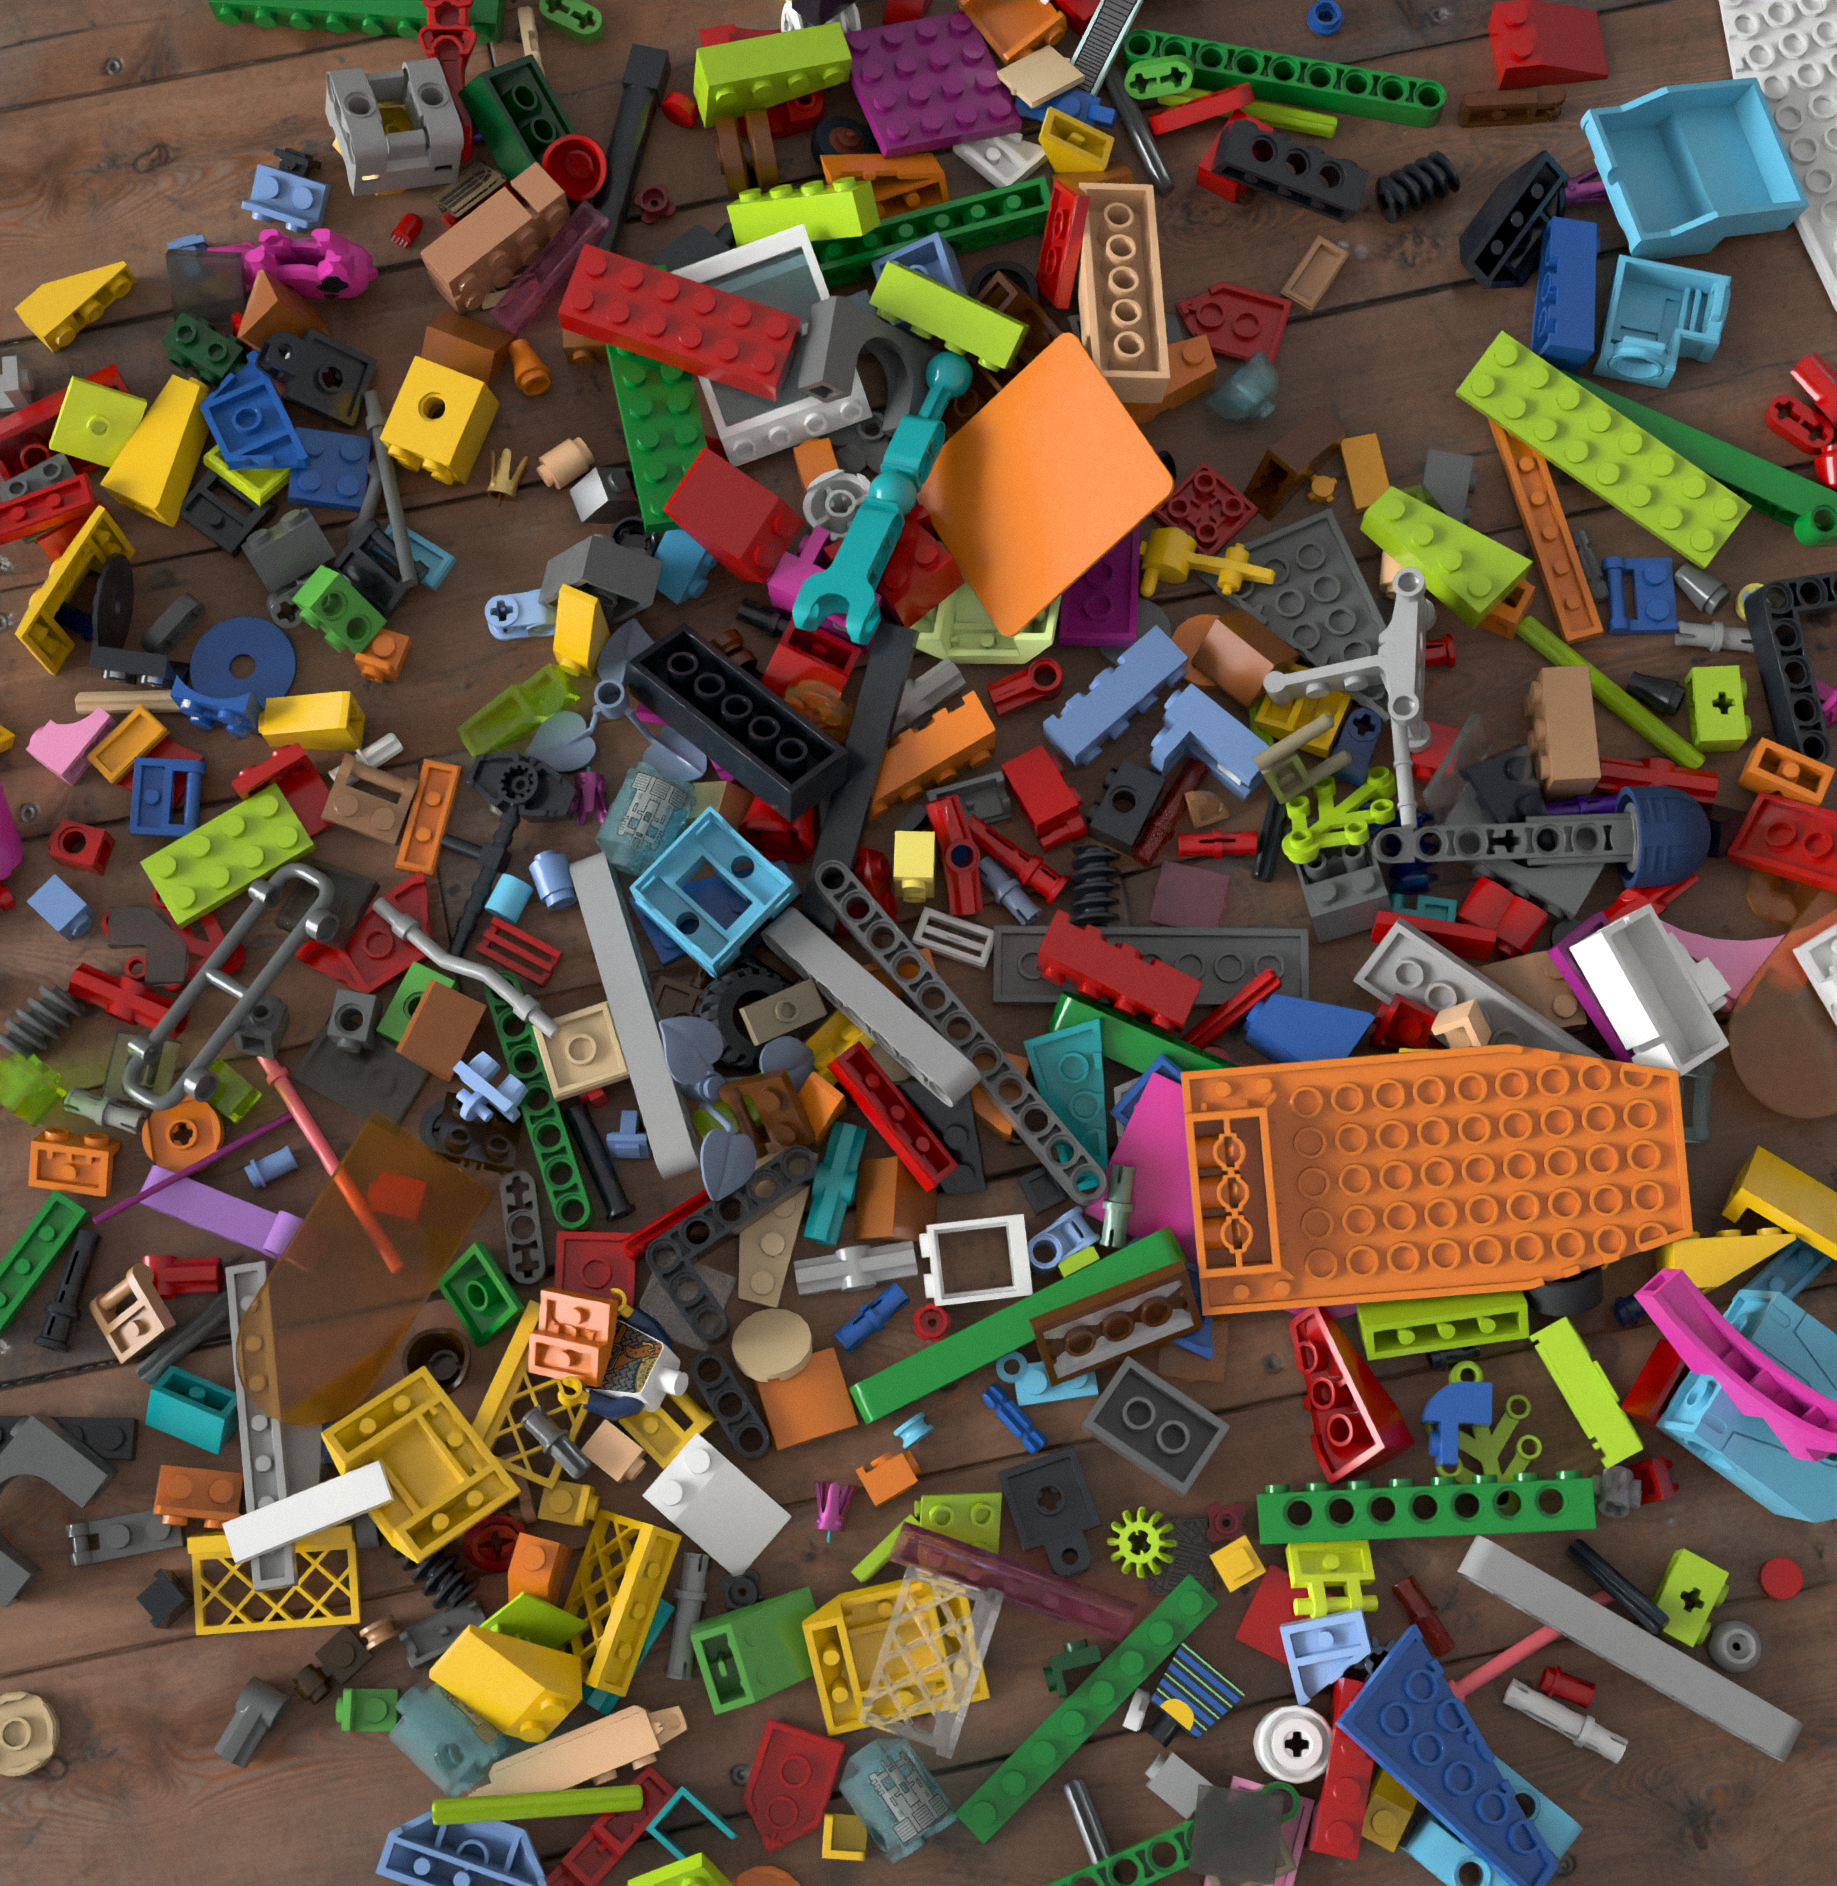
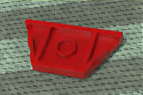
M419 871L379 898L383 897L401 914H409L419 923V929L432 939L427 879L422 871ZM377 899L341 921L336 935L330 941L320 943L313 939L300 947L295 953L299 961L354 992L370 995L376 994L406 975L413 961L423 964L430 959L409 940L403 941L392 932V926L372 909Z

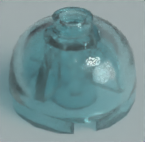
M1260 350L1256 351L1232 372L1223 385L1221 383L1205 401L1225 421L1233 424H1245L1256 417L1261 422L1277 407L1272 402L1279 392L1280 386L1277 370Z

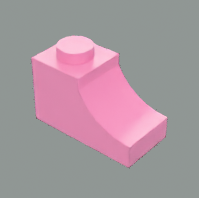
M100 707L88 717L75 723L56 724L50 720L45 727H40L34 732L30 739V745L26 750L39 763L73 786L91 764L86 756L118 726V723Z

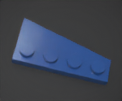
M785 861L772 862V865L782 871L793 882L798 893L793 901L801 898L802 893ZM754 867L735 871L734 875L738 878H747L754 871ZM719 876L686 883L681 888L725 930L752 904V902L747 903ZM634 896L628 897L664 968L688 956L682 948L635 904ZM687 919L681 923L679 931L686 935L693 934L699 927V921Z

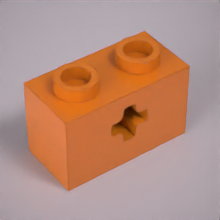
M1762 737L1751 750L1736 785L1756 794L1764 791L1818 807L1824 798L1835 769Z

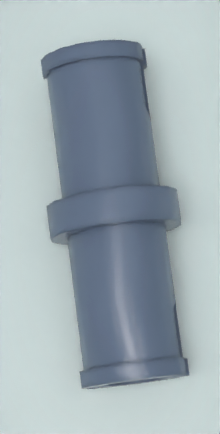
M992 856L982 859L978 864L980 868L979 877L994 894L993 899L998 905L1004 904L1022 926L1034 924L1038 920L1037 916H1041L1043 911L1021 890V883L1016 878L1011 879L994 861Z

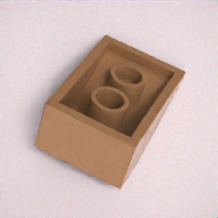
M1547 951L1530 953L1475 967L1477 971L1568 1034H1579L1587 1025L1583 1006Z

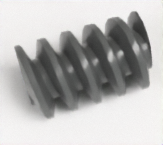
M53 981L52 983L55 987L53 990L42 985L38 988L43 997L42 1001L33 997L27 999L32 1009L31 1012L20 1008L16 1010L21 1021L19 1024L7 1019L4 1023L9 1033L5 1035L0 1032V1044L22 1064H24L22 1058L32 1062L38 1059L33 1049L34 1046L44 1051L49 1048L45 1039L46 1035L54 1039H58L61 1036L57 1029V1024L66 1028L72 1026L68 1013L78 1017L84 1014L81 1007Z

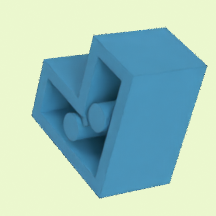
M685 530L666 531L653 557L663 561L656 589L677 605L692 597L696 599L706 589L708 585L706 577L710 569L718 561Z

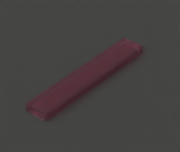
M904 1521L890 1552V1561L943 1580L964 1583L966 1588L1118 1642H1122L1137 1611V1603Z

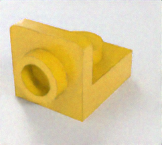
M558 1480L554 1491L544 1487L537 1518L587 1529L588 1521H595L600 1497L594 1495L596 1488L591 1485Z

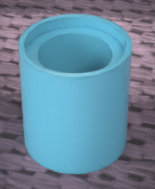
M503 873L484 909L505 922L516 924L534 889L522 880Z

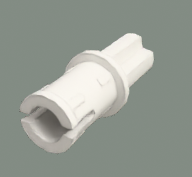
M388 733L364 750L360 751L359 748L355 750L357 754L354 756H356V761L378 768L402 752L403 747L395 734ZM340 765L328 772L333 781H335ZM349 775L346 785L352 786L360 778Z

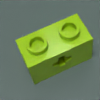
M1739 665L1692 667L1684 679V686L1687 688L1686 705L1691 745L1700 753L1738 751L1751 735V719L1749 715H1744L1743 701L1747 698V683L1745 678H1740Z
M1685 1548L1675 1550L1651 1599L1670 1619L1668 1625L1658 1635L1684 1649L1693 1648L1695 1643L1700 1645L1710 1630L1711 1622L1707 1621V1618L1713 1606L1720 1607L1729 1591V1585L1725 1584L1729 1573ZM1692 1592L1690 1600L1696 1603L1695 1607L1684 1610L1685 1601L1680 1596L1681 1594Z

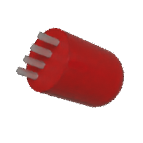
M414 213L404 215L391 233V241H394L403 248L410 247L423 228L422 219Z

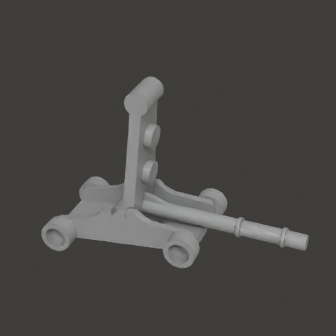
M1407 567L1398 571L1393 579V587L1397 596L1392 620L1388 627L1379 635V644L1381 646L1378 649V655L1289 674L1272 671L1265 676L1263 685L1270 700L1277 706H1284L1293 698L1305 696L1308 698H1322L1329 695L1330 692L1342 690L1359 691L1368 686L1384 684L1389 696L1388 712L1391 717L1395 757L1393 768L1396 769L1399 798L1397 809L1400 810L1401 828L1412 829L1417 827V802L1414 797L1413 761L1411 760L1410 752H1422L1430 746L1432 741L1430 727L1423 721L1426 631L1436 623L1437 614L1432 602L1424 596L1427 587L1423 574L1416 568Z

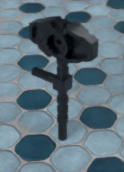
M496 752L494 754L476 755L466 781L482 797L502 811L503 814L499 821L501 824L493 835L492 844L484 842V845L480 846L450 834H445L441 840V848L474 859L478 865L482 866L476 882L474 881L471 888V896L464 905L463 909L465 910L462 918L459 917L457 922V930L447 951L448 954L462 958L471 934H474L477 928L476 922L484 911L485 906L483 905L486 898H489L491 894V886L496 874L502 875L505 873L513 854L507 851V847L511 845L514 838L512 835L520 824V816L529 823L568 821L573 818L582 794L543 760L541 761L532 756L525 758L519 752Z

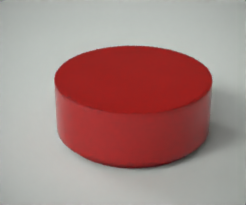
M672 92L662 103L661 108L664 115L672 123L682 128H691L699 117L697 105L682 93Z
M1777 1557L1769 1559L1762 1564L1758 1572V1583L1761 1590L1768 1597L1784 1600L1794 1597L1800 1591L1803 1576L1795 1562L1788 1558Z

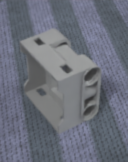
M437 58L406 61L402 64V70L364 74L363 69L358 67L328 71L326 73L325 113L329 125L334 129L347 169L348 182L353 196L457 182L461 151L464 148V135L443 70ZM404 104L413 130L389 133L385 137L383 130L384 122L379 107ZM448 165L449 169L434 171L437 166ZM379 174L378 179L362 181V177Z

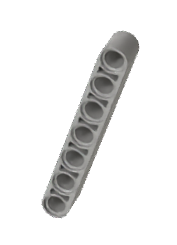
M788 907L761 932L760 935L771 951L804 980L812 978L817 991L943 1103L953 1107L981 1081V1074L973 1063L798 910Z

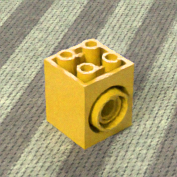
M415 356L379 439L389 449L388 454L398 459L397 464L414 472H418L419 468L432 472V478L447 485H452L453 481L466 485L500 403L485 382Z

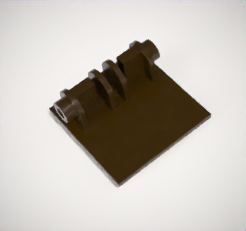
M447 1092L433 1157L440 1158L442 1163L446 1161L460 1164L462 1159L465 1160L464 1167L468 1168L470 1161L476 1162L475 1170H480L481 1164H484V1170L498 1172L499 1175H503L504 1172H512L515 1168L523 1120L521 1107H516L521 1115L514 1123L489 1103L486 1107L494 1113L489 1121L485 1122L477 1116L468 1122L460 1116L463 1103L456 1098L457 1094Z

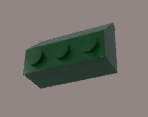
M533 54L479 73L458 92L460 99L513 192L516 190L511 186V181L535 162L542 167L545 151L555 140L568 134H577Z

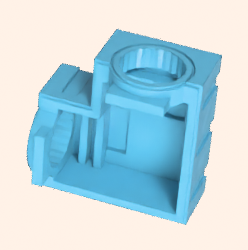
M1619 254L1610 276V289L1606 297L1602 318L1604 322L1600 329L1596 349L1598 354L1594 361L1592 375L1666 389L1675 373L1678 357H1691L1697 361L1709 363L1719 346L1721 332L1726 320L1731 289L1729 288L1731 276Z

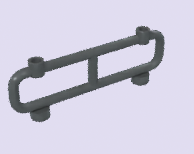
M296 862L281 867L273 874L269 881L258 878L251 883L248 895L253 899V902L151 1034L148 1037L144 1034H137L129 1041L127 1050L133 1057L124 1070L122 1083L125 1092L131 1098L149 1109L164 1111L177 1106L187 1095L199 1102H205L215 1094L219 1086V1078L215 1073L207 1069L307 937L310 936L320 943H326L336 935L339 929L340 922L338 916L328 911L335 898V887L333 881L325 873L308 864ZM301 878L316 886L320 891L318 898L250 987L220 970L266 909L273 908L280 902L282 889L290 880ZM209 983L239 999L238 1003L168 1093L157 1095L139 1083V1075L146 1065H152L160 1058L162 1044Z

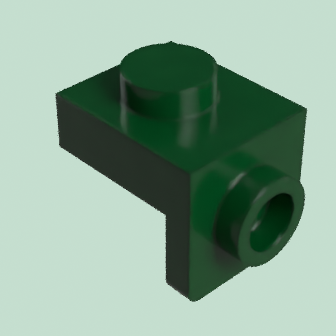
M1087 1639L1063 1645L1065 1653L1049 1657L1050 1666L1043 1668L1048 1691H1057L1059 1699L1068 1697L1062 1672L1101 1662L1098 1644L1088 1646Z

